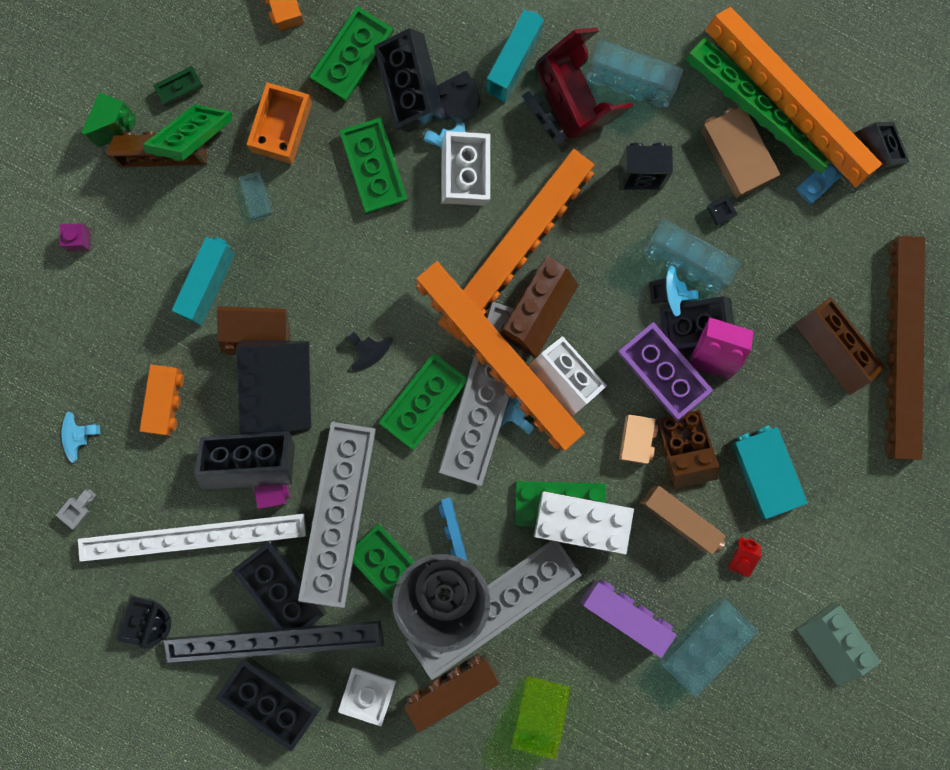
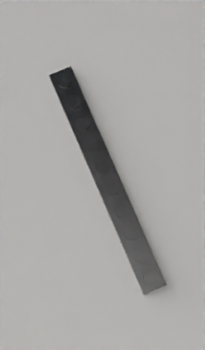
M381 621L171 637L163 640L167 663L373 648L384 645Z

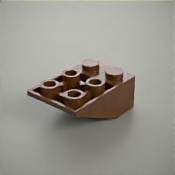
M700 410L689 412L678 422L672 416L656 419L668 473L674 489L718 479L719 464Z

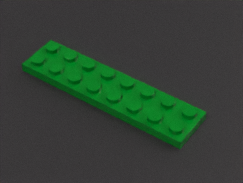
M704 37L685 58L694 70L702 73L709 83L721 89L727 98L734 100L744 112L753 116L760 126L766 127L772 132L778 141L785 143L795 155L804 159L810 168L822 174L830 164L825 155L730 57Z

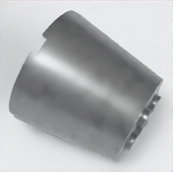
M448 554L429 555L411 564L399 578L393 596V613L402 633L416 646L436 652H451L470 644L483 630L490 611L489 590L480 572L466 560ZM442 587L450 589L449 596L441 595Z

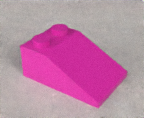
M709 317L689 363L694 369L730 380L744 365L751 351L754 331Z

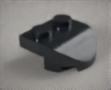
M467 70L437 85L445 114L444 120L464 123L473 119L478 114L481 99L478 88Z
M130 594L116 637L117 641L140 645L141 648L154 647V645L165 640L170 632L171 618L162 604L155 600Z

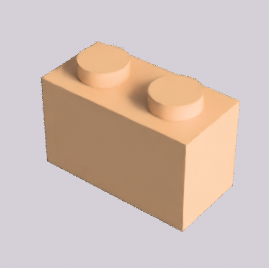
M635 415L626 416L619 460L648 464L649 460L653 459L654 447H651L652 438H656L658 431L655 419Z

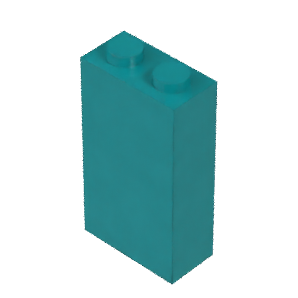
M524 9L487 77L486 93L505 103L542 36L544 19L537 12H529Z
M216 236L213 239L205 238L171 310L182 318L202 326L235 256L230 250L231 246L226 244L225 240Z
M770 425L757 429L758 434L753 436L746 433L736 437L737 442L731 443L760 519H768L808 504L778 427L770 428Z

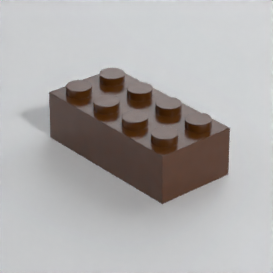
M478 653L467 660V665L462 668L459 665L455 666L447 672L448 675L445 678L440 679V677H437L428 683V687L425 690L421 691L419 688L408 695L409 698H407L404 708L418 733L500 684L499 677L485 654L480 656Z

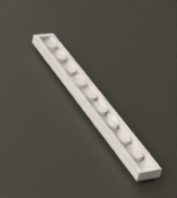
M305 514L81 538L78 539L79 560L81 562L307 536Z

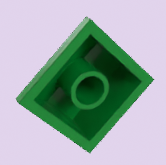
M99 92L81 133L94 146L101 147L110 143L113 136H121V133L132 130L136 123V115L123 101Z

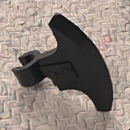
M352 331L347 335V338L359 352V359L352 364V370L365 369L379 361L388 351L393 338L388 336L384 340L376 342L369 336L361 341L357 334Z

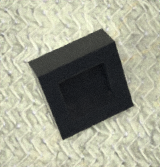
M728 195L707 205V209L716 226L738 215Z
M666 278L649 282L651 304L668 302Z

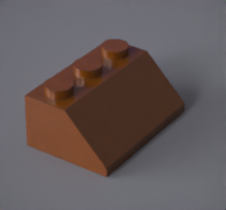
M217 307L218 344L221 353L235 355L236 346L241 340H290L291 330L286 309Z

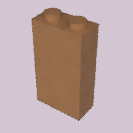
M733 106L724 111V115L718 118L712 116L704 121L705 124L700 131L737 200L775 181L780 176V173L748 113L744 112L740 107L736 108Z
M652 486L639 503L704 553L713 555L714 552H720L725 545L723 540L726 535L660 486Z

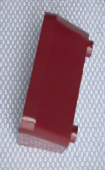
M597 27L574 29L540 57L535 65L538 79L561 129L568 138H576L610 124L634 107L632 103L612 105L610 102H602L597 105L580 67L588 60V50L585 42L599 32Z

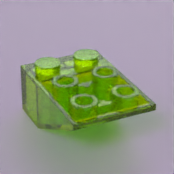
M527 675L510 740V747L512 749L556 760L571 687Z

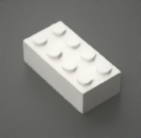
M542 492L534 537L626 554L634 509Z

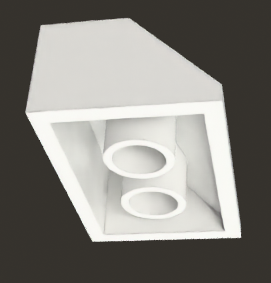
M563 336L528 365L571 417L607 386Z

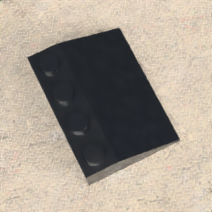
M241 340L236 346L240 434L295 431L311 428L309 341Z

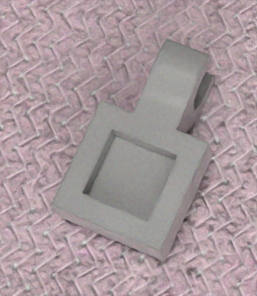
M89 489L88 491L84 490L77 500L69 498L56 516L72 530L76 529L90 513L85 507L93 501L96 494Z

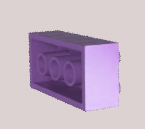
M654 322L619 350V356L676 422L681 420L713 392V389Z
M603 579L599 582L593 580L579 602L662 658L677 635L671 631L673 626L659 617L657 620H654L652 618L654 613L639 604L637 608L633 606L635 602L633 599L621 591L617 595L613 592L615 587Z

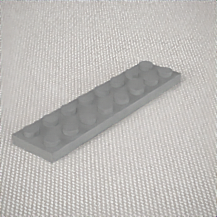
M491 302L486 318L500 332L513 308ZM508 342V344L521 358L523 351L518 347L514 346L513 344H511L510 342ZM474 355L438 473L482 486L509 395L505 392L506 386L501 380L497 382L490 375L491 369L486 363L482 365Z
M331 422L298 602L345 609L376 432L375 428Z
M551 540L487 585L490 595L489 616L481 633L470 644L451 652H436L423 647L420 648L410 640L406 643L431 680H433L582 575L560 543Z

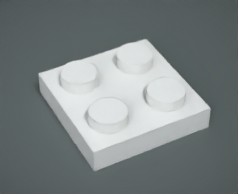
M353 667L338 713L382 727L396 681Z

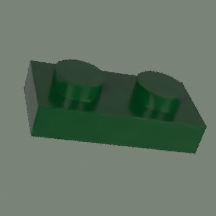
M193 66L153 85L164 106L204 87Z

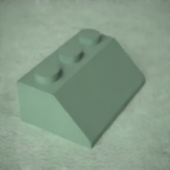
M831 603L796 628L837 686L865 675L881 663L839 604Z

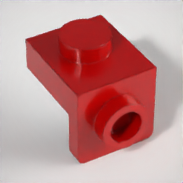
M740 537L738 548L728 564V569L749 578L761 558V546L752 539Z

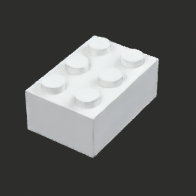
M446 131L442 137L441 204L485 206L490 200V134Z

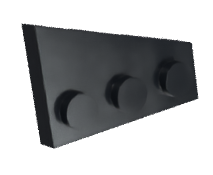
M530 91L523 94V99L559 150L563 152L569 148L566 143L569 140L562 129L558 131L553 125L556 121L551 113L543 111L541 108L543 102L537 94L532 95Z

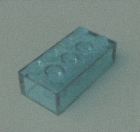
M599 39L586 78L595 85L603 84L609 86L615 92H626L637 100L645 99L651 101L654 106H665L668 108L684 69Z
M662 218L644 248L647 256L656 261L662 260L668 268L671 265L674 266L676 272L678 270L686 274L685 277L692 282L699 281L705 285L704 288L712 293H721L725 290L742 264L737 259Z
M720 597L658 662L692 696L697 698L759 631L727 599Z

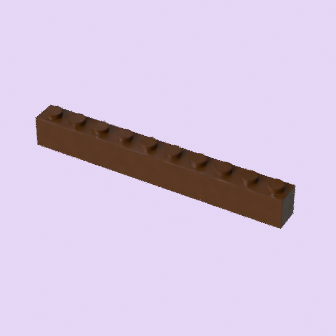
M898 236L891 240L888 246L891 264L888 267L890 286L887 291L888 299H890V308L887 311L890 330L887 332L889 352L887 353L886 362L889 365V374L886 377V386L889 387V396L886 398L888 418L885 422V429L888 432V441L885 443V452L888 454V459L922 460L925 237Z

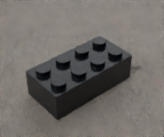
M408 28L374 45L395 129L412 132L445 117L424 33Z
M289 431L200 437L194 476L202 490L292 484L295 444Z
M274 541L266 543L232 569L233 573L275 629L309 627L327 613L322 605L298 602L302 579Z
M250 657L242 659L216 697L221 703L291 752L321 710L320 706Z

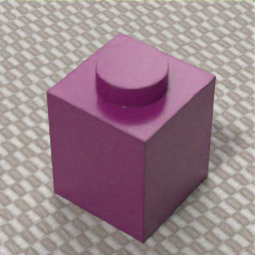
M82 223L60 224V247L68 252L90 251V229Z
M288 485L254 487L258 509L287 504V499L290 498Z

